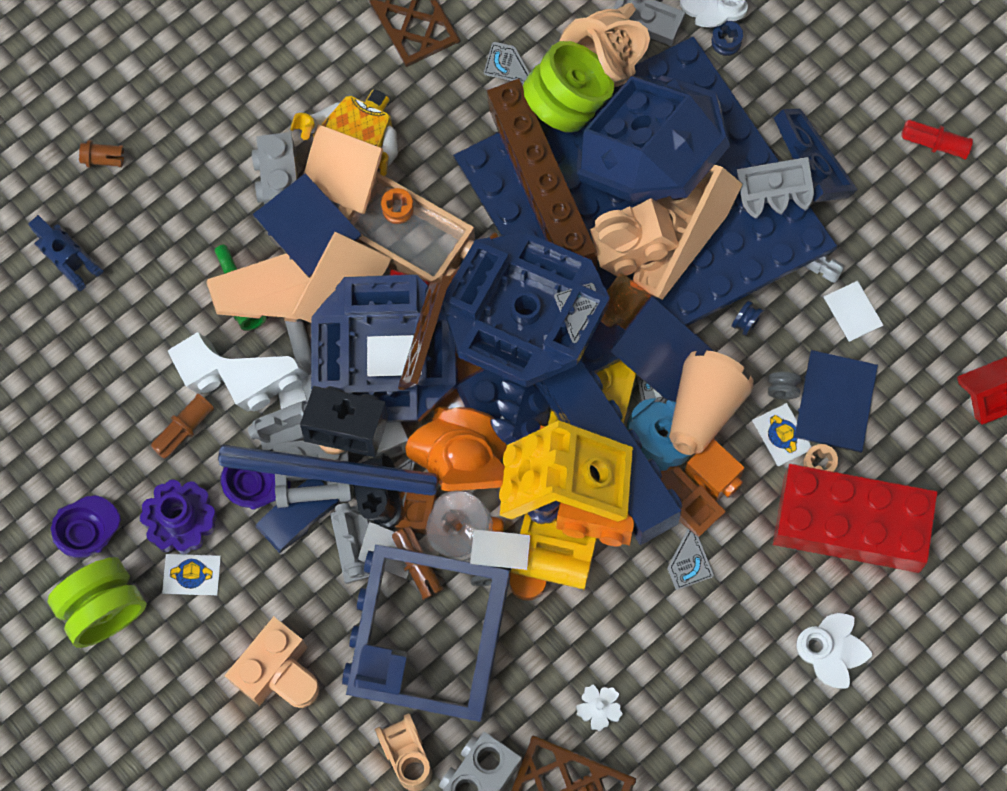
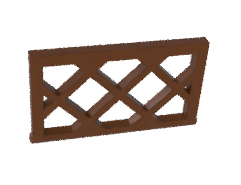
M368 0L406 67L460 42L458 35L437 0H429L434 9L433 15L415 11L418 0H412L409 9L391 4L392 0H386L385 2ZM388 11L406 16L401 30L392 28L386 17ZM412 17L430 22L425 37L407 32ZM435 24L444 26L450 37L442 41L431 39ZM404 39L422 43L420 51L408 56L402 45Z
M443 274L429 284L398 385L399 390L403 391L418 384L450 276Z
M533 735L511 791H522L524 784L533 779L539 791H547L541 776L557 768H560L567 787L560 791H577L594 782L598 791H606L601 779L607 776L624 782L621 791H632L636 778ZM539 746L552 751L556 758L555 762L538 769L534 759ZM576 761L588 766L592 776L573 784L566 764Z

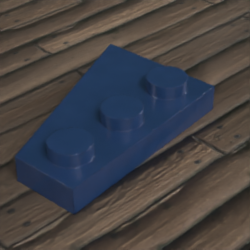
M782 109L774 117L793 160L805 157L809 159L814 188V202L848 199L858 190L801 109Z

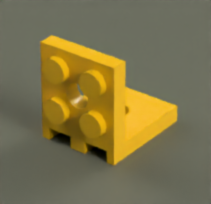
M559 420L507 445L503 455V464L505 466L503 484L499 492V499L501 501L500 516L514 519L551 502L558 501L617 522L626 519L628 516L633 447ZM591 465H593L599 473V482L595 481L591 476Z

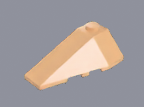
M714 165L688 197L672 199L671 196L656 200V202L669 211L679 247L669 251L660 260L649 261L637 267L634 272L632 288L663 300L725 220L743 184L723 167Z
M286 253L207 279L206 283L216 313L219 315L249 318L272 316L282 317L284 321L296 322L300 318L293 316L292 313L310 278L306 276L293 260L289 259V255Z

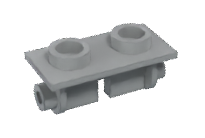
M309 398L254 420L252 425L248 427L250 437L253 440H260L262 450L268 451L273 450V443L303 439L300 422Z
M349 503L336 505V512L330 513L344 582L348 584L369 577L368 573H364L365 562L358 560L369 520L360 515L358 505L350 507Z

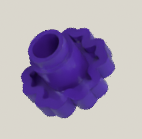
M172 479L165 484L157 485L154 489V498L146 499L143 502L140 522L148 529L146 537L150 543L157 546L162 552H169L175 547L183 555L201 548L203 536L214 532V522L217 518V512L209 505L210 495L208 492L200 488L193 481L187 482L182 486L177 480Z

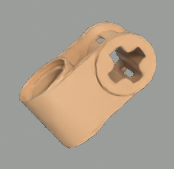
M410 714L404 715V720L387 728H375L374 730L387 759H390L403 787L409 791H420L426 788L432 780L433 773L422 748L423 743ZM410 763L422 764L424 766V773L420 778L408 780L404 777V770Z

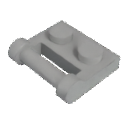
M304 440L273 443V451L349 462L348 451L331 455L321 450L319 445L304 442ZM275 474L277 508L289 507V503L330 499H340V502H348L352 500L351 484L338 483L288 489V481L308 480V478Z

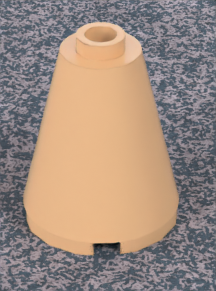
M706 350L704 356H695L697 351H694L688 355L684 362L669 434L674 448L682 454L693 455L703 452L752 392L753 378L750 376L748 380L742 374L744 367L727 355Z

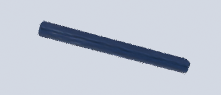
M222 445L218 454L219 465L222 467L431 496L435 495L438 487V476L434 473L232 445Z

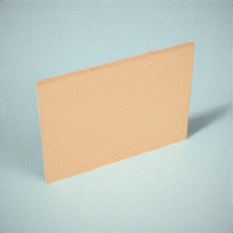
M318 124L304 174H307L330 201L342 205L343 208L347 207L365 214L383 148Z
M334 232L292 315L311 323L313 314L336 290L335 288L344 277L383 276L392 258Z

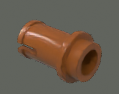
M88 140L87 143L80 144L79 162L80 164H86V167L89 168L92 167V164L122 168L124 164V156H122L124 154V145L93 144V140Z

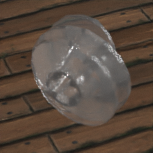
M450 491L441 495L435 501L434 508L429 514L426 525L427 538L434 550L442 556L466 561L471 559L474 529L492 531L493 521L488 508L477 497L465 491ZM459 522L463 525L461 530L456 528Z

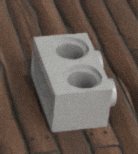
M483 732L479 739L475 736L471 737L461 752L465 759L457 771L452 767L448 770L438 787L443 789V791H457L461 784L472 783L478 788V791H503L521 765L522 757L486 732ZM486 751L497 753L500 757L499 765L493 770L481 768L478 764V759L482 753Z

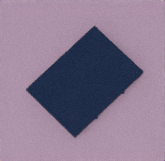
M306 173L252 214L268 232V235L273 237L289 255V259L293 260L308 278L312 276L334 232L354 241L362 236Z
M651 296L610 349V352L663 398L676 402L683 365L691 352L697 351L695 356H704L706 350H713L696 333L694 334L673 315V312H669Z
M811 350L807 372L804 376L805 382L800 408L798 409L799 414L794 438L862 453L878 365Z

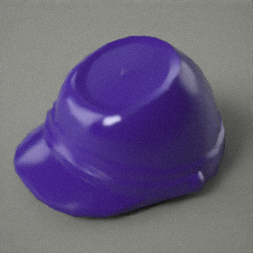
M223 467L220 475L221 487L225 496L232 503L255 510L276 501L275 474ZM288 481V489H289V488H290V485H291V481Z
M93 495L81 498L72 504L58 509L51 526L53 543L60 551L73 558H87L100 553L108 545L110 538L119 528L120 514L110 501L101 496Z

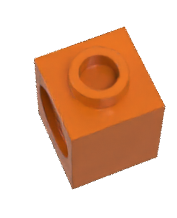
M713 438L703 452L695 454L687 462L684 473L698 486L701 485L717 502L723 495L728 498L731 497L743 484L740 478L745 467Z

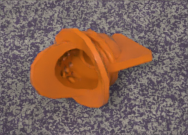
M439 406L435 408L434 416L431 418L433 420L417 429L409 437L405 446L406 456L416 464L427 469L429 473L436 474L441 490L448 492L501 488L505 466L500 461L506 450V443L493 430L490 420L495 418L489 414L473 408L454 407L448 409L447 407Z

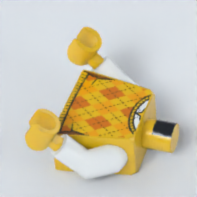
M373 89L365 102L353 96H347L341 103L337 102L312 115L297 113L293 117L290 130H302L301 138L303 140H308L310 134L316 132L317 125L319 124L383 148L378 166L381 169L380 175L382 176L387 174L388 166L398 155L397 132L392 127L391 116L383 112L390 100L379 90Z

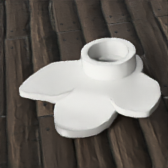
M680 0L682 10L687 15L696 17L695 25L708 28L720 26L726 21L740 20L747 14L748 9L746 0Z
M843 613L826 616L819 627L814 626L805 629L799 635L796 643L799 656L805 662L813 664L817 678L824 684L838 689L849 687L850 677L848 669L862 665L872 656V652L861 640L850 635L854 626V617ZM809 641H818L822 647L821 651L817 653L812 652L808 646Z

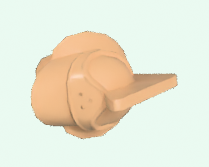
M627 3L618 9H605L586 18L575 19L564 29L559 41H572L581 44L597 54L605 74L613 80L614 87L625 84L636 73L634 66L647 51L650 36L648 29L644 25L630 20L636 8L632 3Z

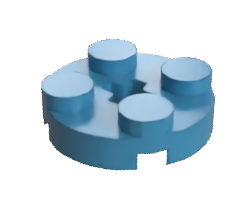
M650 398L640 402L634 408L627 421V430L633 429L642 444L641 451L647 460L653 459L660 471H665L670 466H678L685 463L691 455L678 452L669 438L676 402L667 400L666 403L655 402L657 398ZM656 429H658L659 431L663 429L667 430V437L661 436L656 431Z

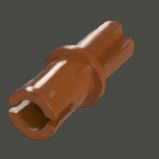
M197 393L195 398L177 417L175 415L171 417L172 422L151 443L155 453L166 459L188 436L193 437V430L214 410L212 404Z
M410 526L403 527L392 534V539L397 548L424 553ZM404 562L406 567L403 569L405 572H410L422 600L432 596L426 581L429 582L435 594L444 590L432 567Z

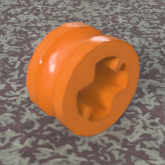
M394 188L388 190L382 197V212L387 221L392 224H402L412 217L414 211L413 200L408 191ZM395 200H401L402 205H404L401 206V212L393 211L392 206Z

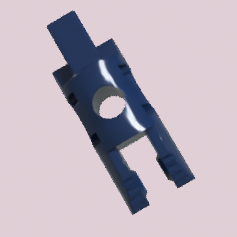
M39 215L28 223L32 231L39 237V240L34 243L35 246L53 262L57 269L78 291L81 292L86 288L84 280L74 273L82 264L96 277L103 273L98 264L71 239L59 224L51 228Z

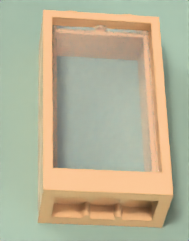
M379 172L376 173L365 214L347 207L343 208L342 205L338 207L340 212L361 233L362 236L356 240L357 242L392 258L388 268L408 275L417 274L421 279L428 282L434 281L443 274L451 275L466 257L475 241L474 227L386 176L380 175ZM390 189H404L412 197L413 215L405 223L392 224L383 216L381 200L383 195ZM401 200L394 201L392 206L394 212H401V206H404Z

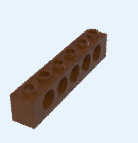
M520 79L488 89L487 97L490 114L545 240L592 260L598 271L596 248L539 121L524 97V89Z

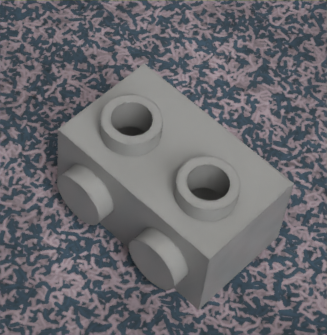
M291 132L256 136L258 149L252 150L254 170H260L261 181L255 182L258 203L264 202L265 205L299 178L296 148Z

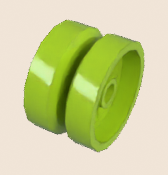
M559 41L551 46L543 56L541 63L536 65L529 73L523 84L524 97L531 110L543 122L563 132H578L591 121L596 111L602 108L611 98L614 91V82L605 74L597 54L581 44L572 41Z
M118 557L98 560L79 569L58 584L48 596L47 602L55 616L59 620H67L64 631L76 648H85L115 635L136 620L146 608L147 603L135 585H127L130 575Z

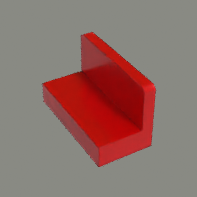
M1007 357L957 377L958 384L971 395L974 416L981 425L1007 415Z

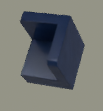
M364 644L361 649L354 687L399 695L408 652Z

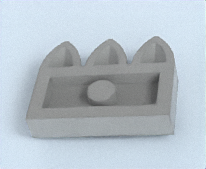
M808 157L737 169L738 179L743 184L740 189L743 207L755 219L760 216L765 203H769L771 208L780 215L787 208L789 199H793L805 211L812 203L814 188Z

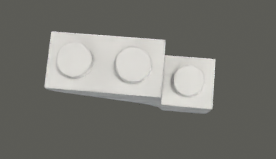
M198 332L168 350L187 388L198 394L208 393L219 387L220 381L223 380L235 404L247 412L264 408L270 403V398L280 392L285 393L294 390L301 384V380L309 375L304 366L289 356L240 359L223 358L216 352L211 341Z

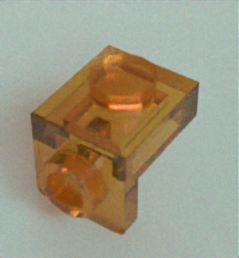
M621 272L607 290L610 303L601 322L609 328H612L616 323L626 330L652 295Z

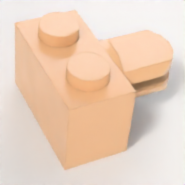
M652 198L633 208L629 206L621 211L613 210L604 213L595 220V227L590 229L600 267L617 277L630 275L636 271L637 267L649 261L660 260L669 251L679 247L668 209Z
M274 616L225 674V677L231 684L259 706L272 691H275L289 704L298 708L310 706L319 695L320 687L316 677L297 662L308 647L302 638Z

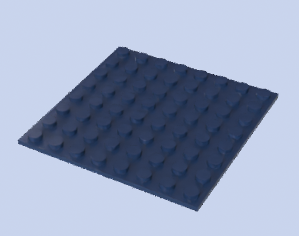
M694 36L634 66L636 71L634 76L656 79L661 75H665L716 92L720 101L730 147L715 165L726 169L738 181L737 169L779 162ZM623 85L614 87L611 98L602 108L596 111L591 121L578 132H563L552 128L536 115L591 239L590 229L595 227V220L599 216L609 211H621L629 206L633 208L641 204L629 202L581 183L577 175L578 148L583 142L584 130ZM499 132L453 155L501 236L527 232L545 240ZM739 191L725 220L663 300L654 298L669 312H673V315L687 327L837 249V245L810 206L805 211L793 199H789L787 208L780 215L771 208L769 203H765L760 216L755 219L743 207L741 192ZM598 257L597 272L603 287H605L610 297V303L583 353V364L589 372L593 370L595 373L620 361L610 352V349L651 297L649 294L632 288L634 272L630 275L617 277L600 267Z

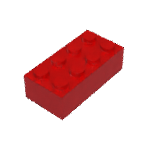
M789 464L783 479L773 545L920 573L928 562L937 491Z

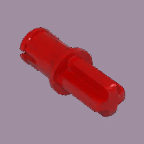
M911 119L905 122L901 137L904 140L929 147L933 153L938 150L964 160L967 159L973 144L972 138H966L945 131L944 126L936 128Z

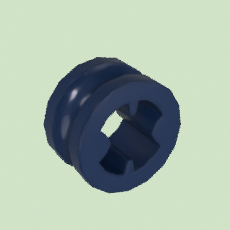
M726 21L722 25L715 27L711 39L714 51L723 56H731L737 53L742 45L743 30L733 21ZM727 33L729 38H733L732 43H727L726 39H721L722 34Z
M747 301L737 314L731 327L734 329L741 328L743 330L742 334L747 337L759 322L764 310L762 308L755 309L753 302Z

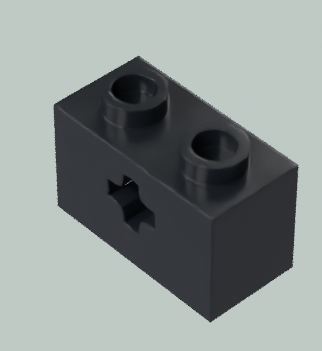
M313 386L300 422L304 442L376 457L388 421L385 401H381L379 398L369 394L358 396L345 393L337 387L328 386L322 388Z

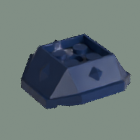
M661 75L656 79L631 76L584 130L583 142L578 148L577 175L581 183L632 203L645 202L650 198L656 201L671 196L672 199L688 197L730 147L720 101L716 92L665 75Z
M527 232L503 235L494 239H490V237L475 239L446 290L442 308L459 358L527 388L578 365L609 306L610 297L605 287H603L592 260ZM593 283L596 291H593L582 285ZM572 289L560 311L554 295ZM580 295L597 302L598 305L594 313L587 316L588 324L586 328L578 331L579 340L577 343H573L565 321L569 314H575L573 306ZM521 309H530L534 311L530 315H521L518 313V311Z
M417 274L344 277L335 288L336 290L311 317V389L313 386L322 388L332 386L343 390L345 393L358 396L363 394L373 395L381 401H385L388 415L387 423L420 422L458 387V354L442 306L418 384L403 391L398 389L401 375L367 376V337L414 335L429 286Z

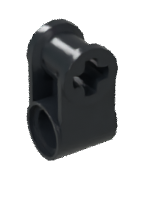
M385 453L361 462L362 464L395 468L393 461ZM353 485L358 511L365 519L374 520V523L386 529L395 527L402 520L404 509L399 491Z

